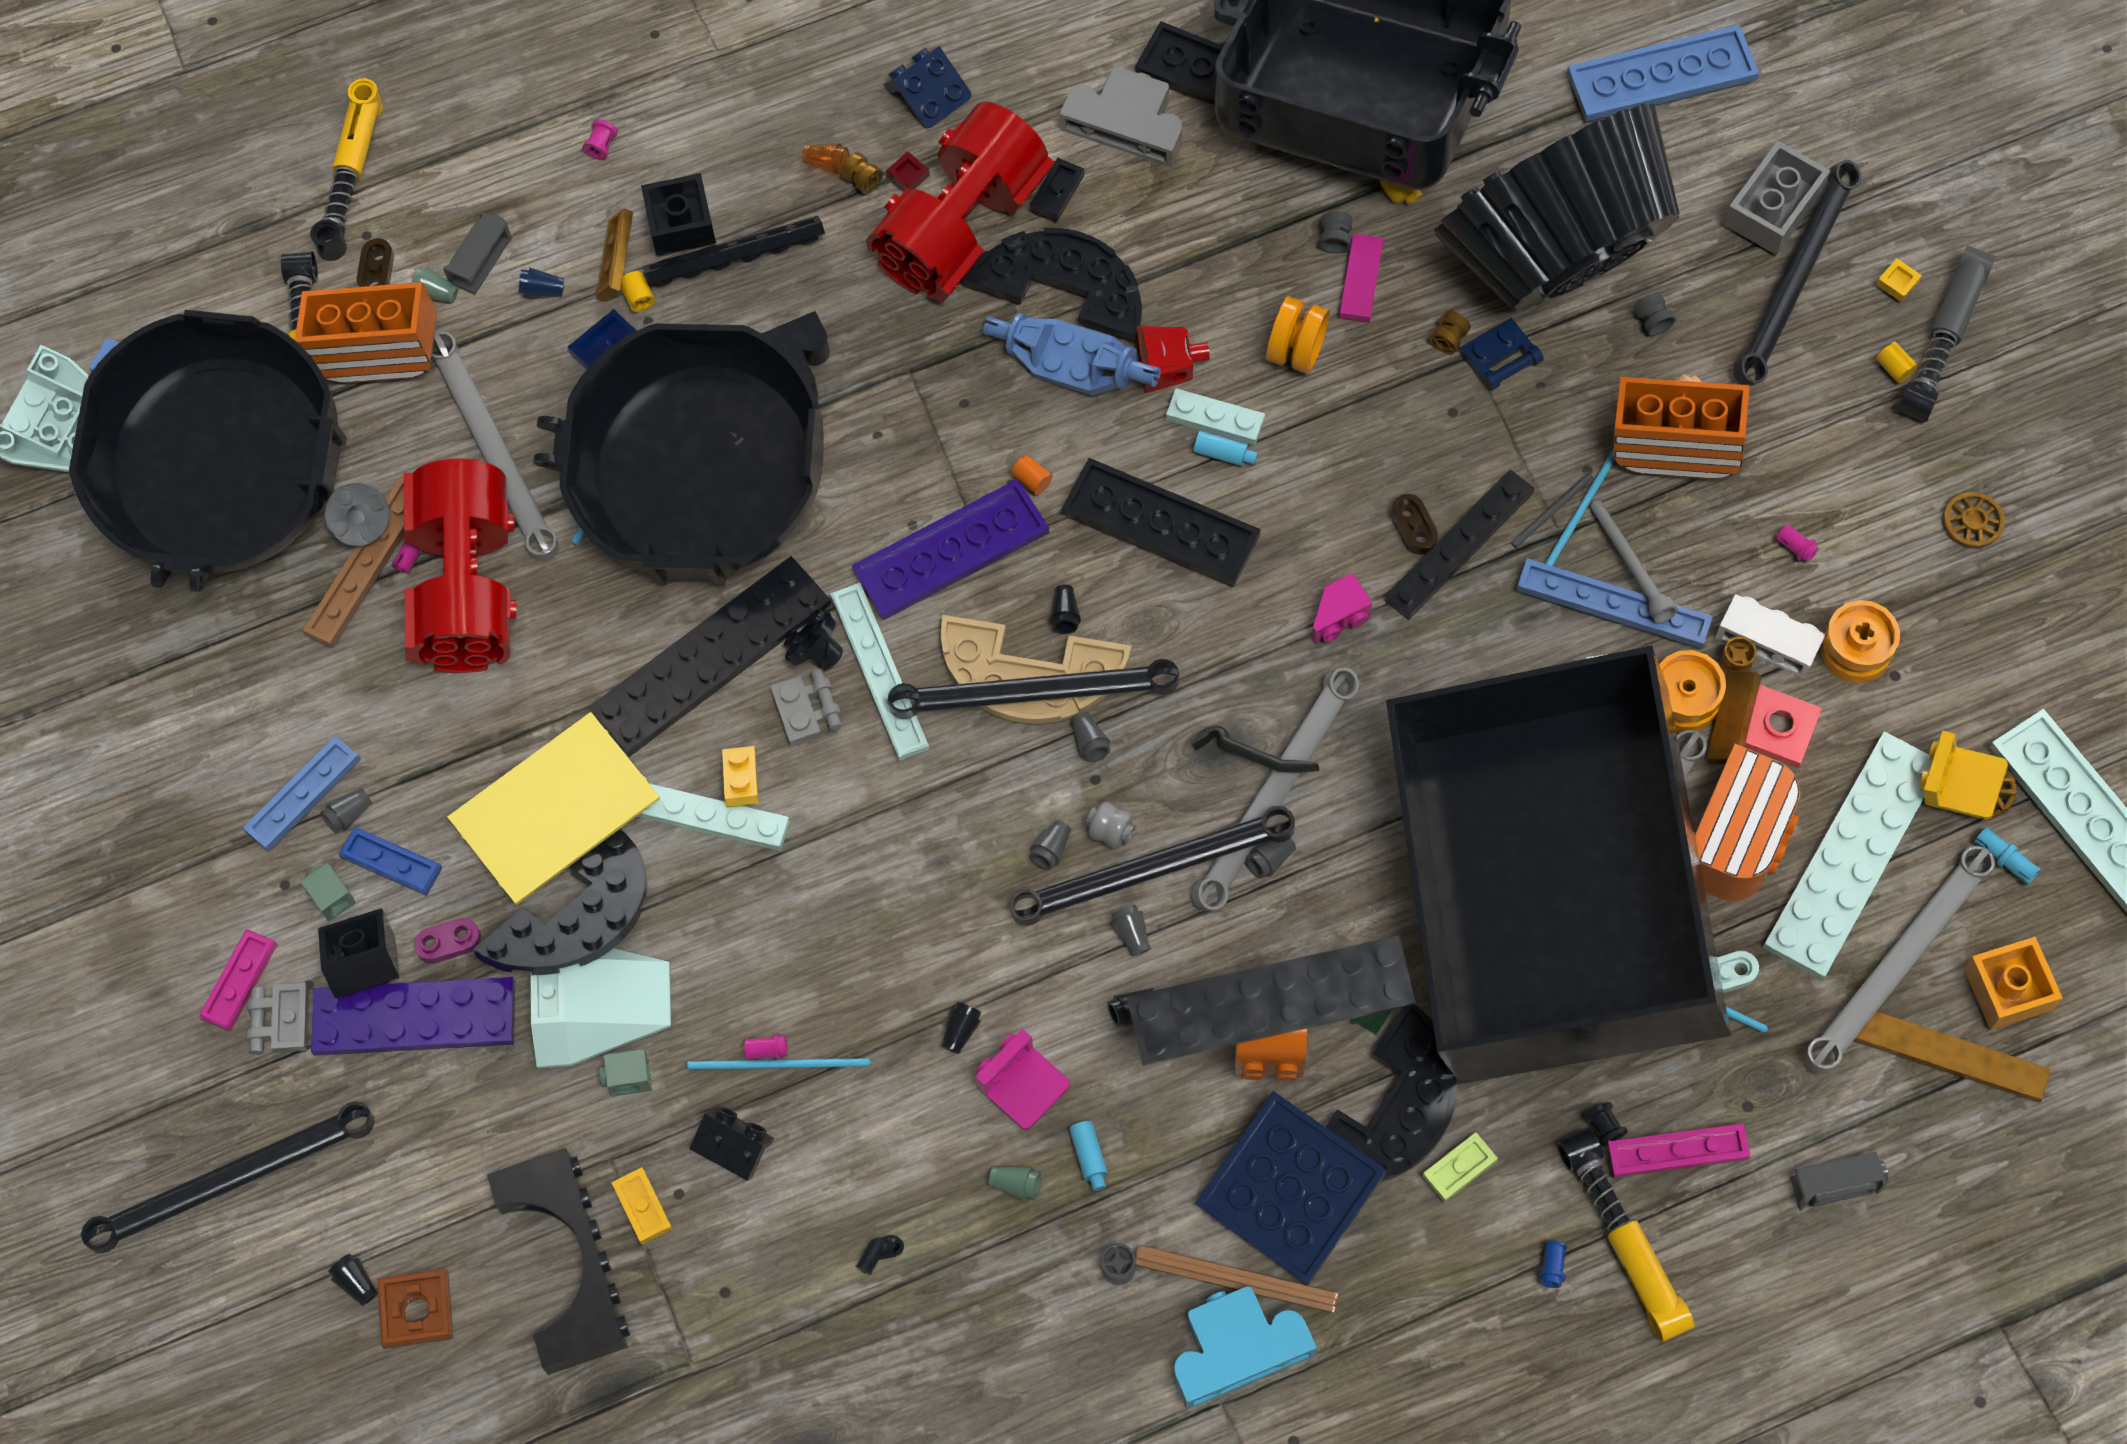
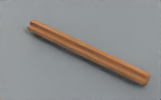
M1142 1245L1137 1248L1135 1254V1264L1140 1267L1235 1290L1249 1286L1256 1295L1331 1313L1335 1311L1337 1306L1338 1293Z

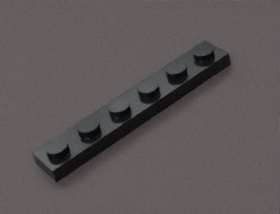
M814 216L644 265L643 269L648 284L654 283L655 286H662L672 282V278L677 276L693 277L702 273L701 269L712 266L714 269L724 268L731 265L732 260L743 258V260L755 259L763 251L772 249L773 252H779L788 249L791 243L801 241V243L814 242L819 239V235L825 234L819 216Z
M1510 469L1385 595V602L1407 620H1410L1533 495L1535 488Z

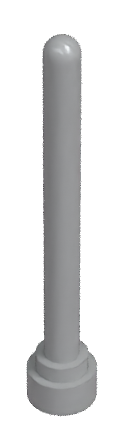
M1594 500L1590 505L1591 510L1648 597L1649 613L1656 623L1669 621L1677 614V606L1671 597L1660 594L1600 500Z

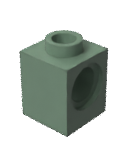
M328 863L313 868L300 881L328 922L356 904L348 889Z
M644 1049L604 1055L605 1066L599 1068L602 1087L607 1086L612 1097L652 1091L649 1058Z

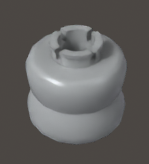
M1103 802L1099 808L1094 806L1085 823L1086 826H1090L1088 834L1091 839L1104 842L1113 849L1119 848L1123 842L1128 844L1134 834L1132 831L1136 829V825L1132 824V813L1125 809H1118L1110 802Z

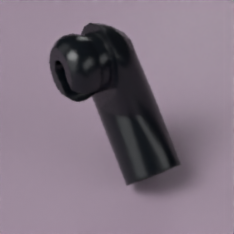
M895 1235L872 1239L857 1263L856 1268L867 1275H871L879 1260L893 1258L903 1252V1241Z

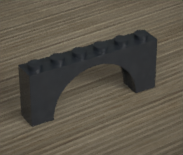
M566 1148L487 1174L496 1207L502 1215L517 1211H532L549 1215L569 1227L578 1238L581 1246L584 1264L583 1277L574 1302L556 1323L533 1335L542 1368L548 1375L626 1349L628 1346L625 1337L631 1335L625 1316L619 1317L616 1309V1304L621 1303L616 1284L609 1285L606 1272L611 1271L606 1251L600 1252L597 1245V1240L602 1239L596 1219L590 1221L587 1209L592 1207V1202L587 1188H580L578 1177L583 1176L580 1162L577 1156L571 1157Z

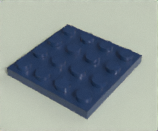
M1273 1091L1200 1195L1195 1205L1309 1285L1385 1176L1387 1170Z

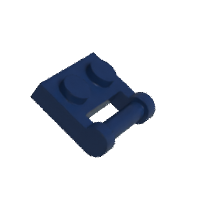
M1512 317L1460 348L1461 356L1490 391L1500 387V382L1531 364L1535 366L1544 360L1541 350L1531 343ZM1521 351L1523 353L1522 356L1494 372L1489 370L1517 352Z

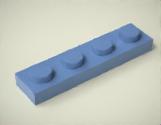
M335 735L243 827L244 831L269 852L361 760L359 755Z

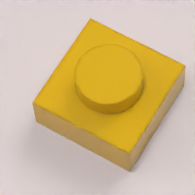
M1896 258L1880 276L1876 285L1902 302L1920 282L1922 275Z

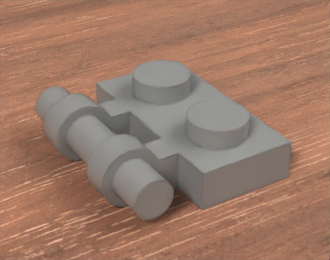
M822 669L811 671L813 683L808 686H804L801 676L770 686L791 746L821 737V731L818 726L820 724L828 722L831 731L842 727L839 718L841 715L839 705L833 701L831 695L832 685L830 680L825 678ZM819 697L822 708L813 712L810 699Z
M307 983L273 985L271 998H265V988H252L251 999L248 1000L247 1009L251 1013L250 1028L247 1029L246 1039L250 1042V1054H263V1042L271 1040V1050L274 1053L307 1050L309 986ZM272 1011L271 1026L264 1027V1014Z

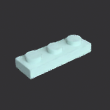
M1176 388L1166 413V420L1256 446L1265 420V413Z

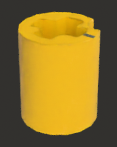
M632 271L622 277L621 289L632 311L643 312L654 305L655 297L641 271Z
M1892 342L1881 350L1876 357V361L1897 383H1902L1908 379L1918 368V364L1897 342Z

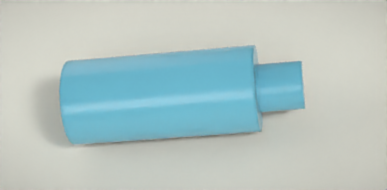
M1199 431L1194 446V453L1238 466H1243L1244 462L1255 465L1258 457L1257 452L1248 450V444Z
M1083 1121L1072 1125L1069 1131L1084 1181L1091 1182L1093 1191L1106 1188L1103 1177L1108 1172L1093 1122Z

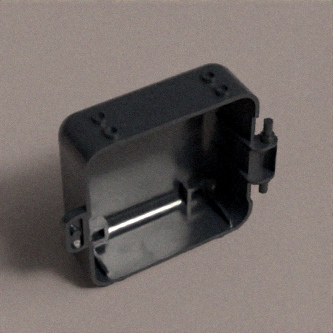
M1214 0V17L1221 23L1234 26L1216 61L1215 115L1223 130L1234 137L1408 189H1428L1440 182L1446 174L1471 117H1480L1486 104L1498 98L1519 52L1516 38L1521 30V24L1512 21L1508 26L1511 0Z

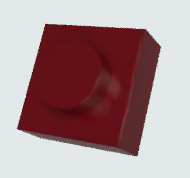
M908 151L886 169L887 177L904 191L906 188L908 190L915 189L930 176L929 168Z

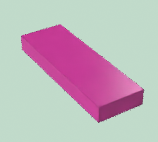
M1353 234L1340 309V319L1370 323L1383 238Z
M246 929L198 1017L205 1022L231 1032L251 995L252 988L256 986L278 944L272 939Z

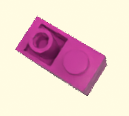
M1353 573L1325 586L1313 625L1312 641L1315 645L1322 641L1330 642L1341 634V631L1351 626L1353 628L1360 627L1371 616L1372 602Z

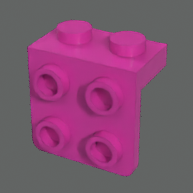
M1021 1029L1016 1035L1010 1034L999 1047L1001 1051L993 1059L988 1057L979 1065L975 1078L977 1088L1021 1129L1029 1130L1070 1088V1081L1033 1048L1032 1037L1024 1029Z

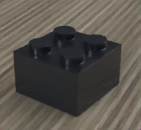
M701 173L641 185L650 232L657 256L716 243Z
M382 908L318 928L321 970L334 998L351 995L360 990L379 984H386L391 980L399 978L396 940Z

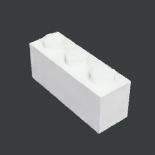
M1735 594L1720 624L1715 639L1727 643L1733 637H1746L1756 646L1757 658L1805 679L1826 634L1820 632L1811 624H1802L1789 618L1782 611L1770 610L1759 605L1751 597H1741Z

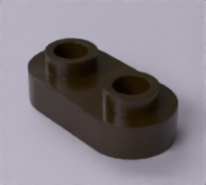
M380 238L372 239L362 247L357 273V284L359 287L370 286L374 282H379L374 286L390 284L394 253L386 240ZM377 256H383L380 260H375Z
M1403 494L1397 497L1392 506V518L1406 545L1415 553H1428L1437 544L1438 530L1426 507L1416 495ZM1410 511L1413 515L1404 516L1402 512ZM1424 537L1427 541L1421 543L1416 538Z

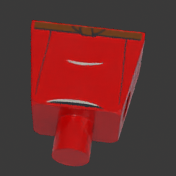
M1137 327V347L1140 362L1161 369L1159 380L1154 378L1158 382L1155 387L1143 383L1145 393L1191 381L1193 379V363L1210 361L1208 343L1190 344L1188 331L1184 327Z

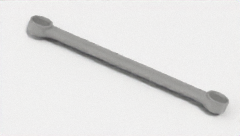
M435 332L433 347L437 344L442 355L432 353L431 361L437 364L485 461L498 467L506 475L508 506L511 512L514 513V517L526 539L525 543L529 555L541 562L551 560L559 551L556 534L545 523L459 355L455 338L448 332ZM443 341L453 345L450 352L447 351ZM543 536L553 540L551 548H548ZM534 540H538L543 552L532 550Z
M1341 667L1325 675L1323 691L1280 759L1309 760L1345 700L1352 698L1358 691L1359 680L1353 670ZM1340 673V675L1333 682V679L1336 676V674ZM1347 678L1349 689L1347 694L1342 696L1336 690ZM1272 770L1239 824L1262 817L1271 807L1280 806L1300 773H1285ZM1273 816L1270 817L1269 820L1267 821L1266 827H1267L1268 824L1270 823V821H1271V819L1273 818ZM1255 845L1217 858L1206 878L1199 880L1192 889L1193 902L1199 909L1213 911L1222 908L1226 904L1228 889ZM1206 883H1209V884L1206 886V888L1204 889V891L1202 892L1203 886H1204ZM1217 888L1218 901L1211 907L1205 903V900L1211 891Z
M1973 846L1964 851L1957 868L1823 1035L1810 1043L1805 1053V1061L1813 1072L1826 1075L1836 1070L1842 1054L1979 882L1989 878L1995 866V859L1988 849L1981 846ZM1970 856H1977L1968 868L1965 859ZM1984 860L1987 864V871L1975 873L1976 868ZM1824 1046L1814 1060L1812 1050L1816 1047ZM1832 1051L1835 1055V1062L1831 1065H1821L1828 1053Z

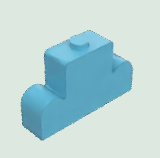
M1247 1286L1227 1295L1225 1291H1221L1208 1297L1206 1304L1188 1312V1325L1200 1353L1188 1351L1181 1354L1175 1362L1174 1378L1188 1410L1316 1356L1317 1347L1305 1320L1297 1312L1290 1310L1282 1311L1275 1316L1272 1324L1269 1325L1251 1287Z

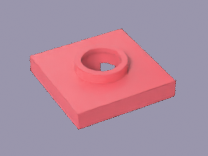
M1760 685L1745 747L1799 768L1822 708ZM1777 713V715L1783 716L1788 720L1790 718L1793 721V727L1787 732H1777L1770 726V716Z

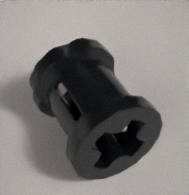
M1605 1102L1584 1115L1586 1122H1591L1599 1135L1601 1147H1605L1608 1141L1619 1140L1628 1133L1626 1127H1621L1613 1114L1611 1102Z

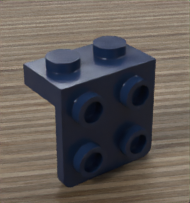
M940 46L930 51L926 47L911 57L914 61L911 65L905 68L901 64L888 74L891 79L883 84L889 94L896 91L901 93L925 128L932 127L971 98V91Z

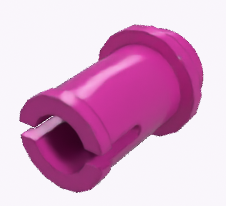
M1787 524L1779 532L1778 537H1776L1777 542H1780L1797 555L1798 561L1804 560L1806 563L1809 562L1819 549L1815 545L1816 541L1814 539L1808 540L1792 528L1790 524Z
M403 543L391 566L402 573L410 574L411 568L422 550L414 544Z
M776 1033L774 1037L746 1038L744 1042L746 1059L776 1057L777 1060H781L783 1056H788L787 1037Z

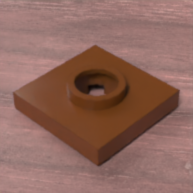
M447 1269L377 1278L381 1345L384 1349L453 1339L449 1273ZM415 1299L425 1300L429 1304L427 1318L423 1321L421 1319L417 1322H409L405 1316L407 1305Z

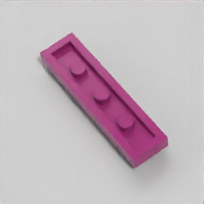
M1744 1123L1608 1141L1606 1145L1613 1178L1745 1161L1750 1158Z

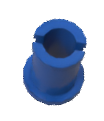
M1547 1241L1544 1245L1543 1268L1539 1271L1538 1277L1541 1279V1285L1549 1288H1560L1562 1282L1566 1280L1563 1269L1567 1245L1558 1241Z

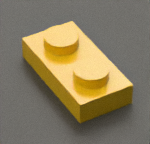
M755 746L723 749L726 807L759 804Z
M643 1167L611 1182L641 1245L673 1230Z

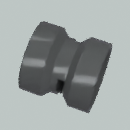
M1332 211L1323 216L1322 229L1324 232L1321 234L1320 247L1326 252L1338 254L1350 249L1351 237L1348 233L1352 230L1353 219L1349 214Z
M1659 292L1643 297L1634 306V311L1638 317L1644 319V327L1650 336L1665 332L1676 322L1672 311L1666 309V301Z
M1115 1243L1109 1245L1101 1256V1270L1104 1278L1113 1285H1123L1132 1280L1136 1270L1134 1252L1125 1244Z

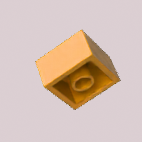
M2036 937L1974 955L1964 968L1990 1030L2051 1012L2063 999Z

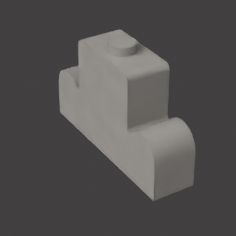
M1114 67L1101 95H1097V92L1090 86H1077L1070 91L1059 113L1061 131L1169 167L1173 166L1182 145L1181 120L1174 114L1165 113L1169 104L1168 83L1151 78L1145 73H1135L1120 67Z

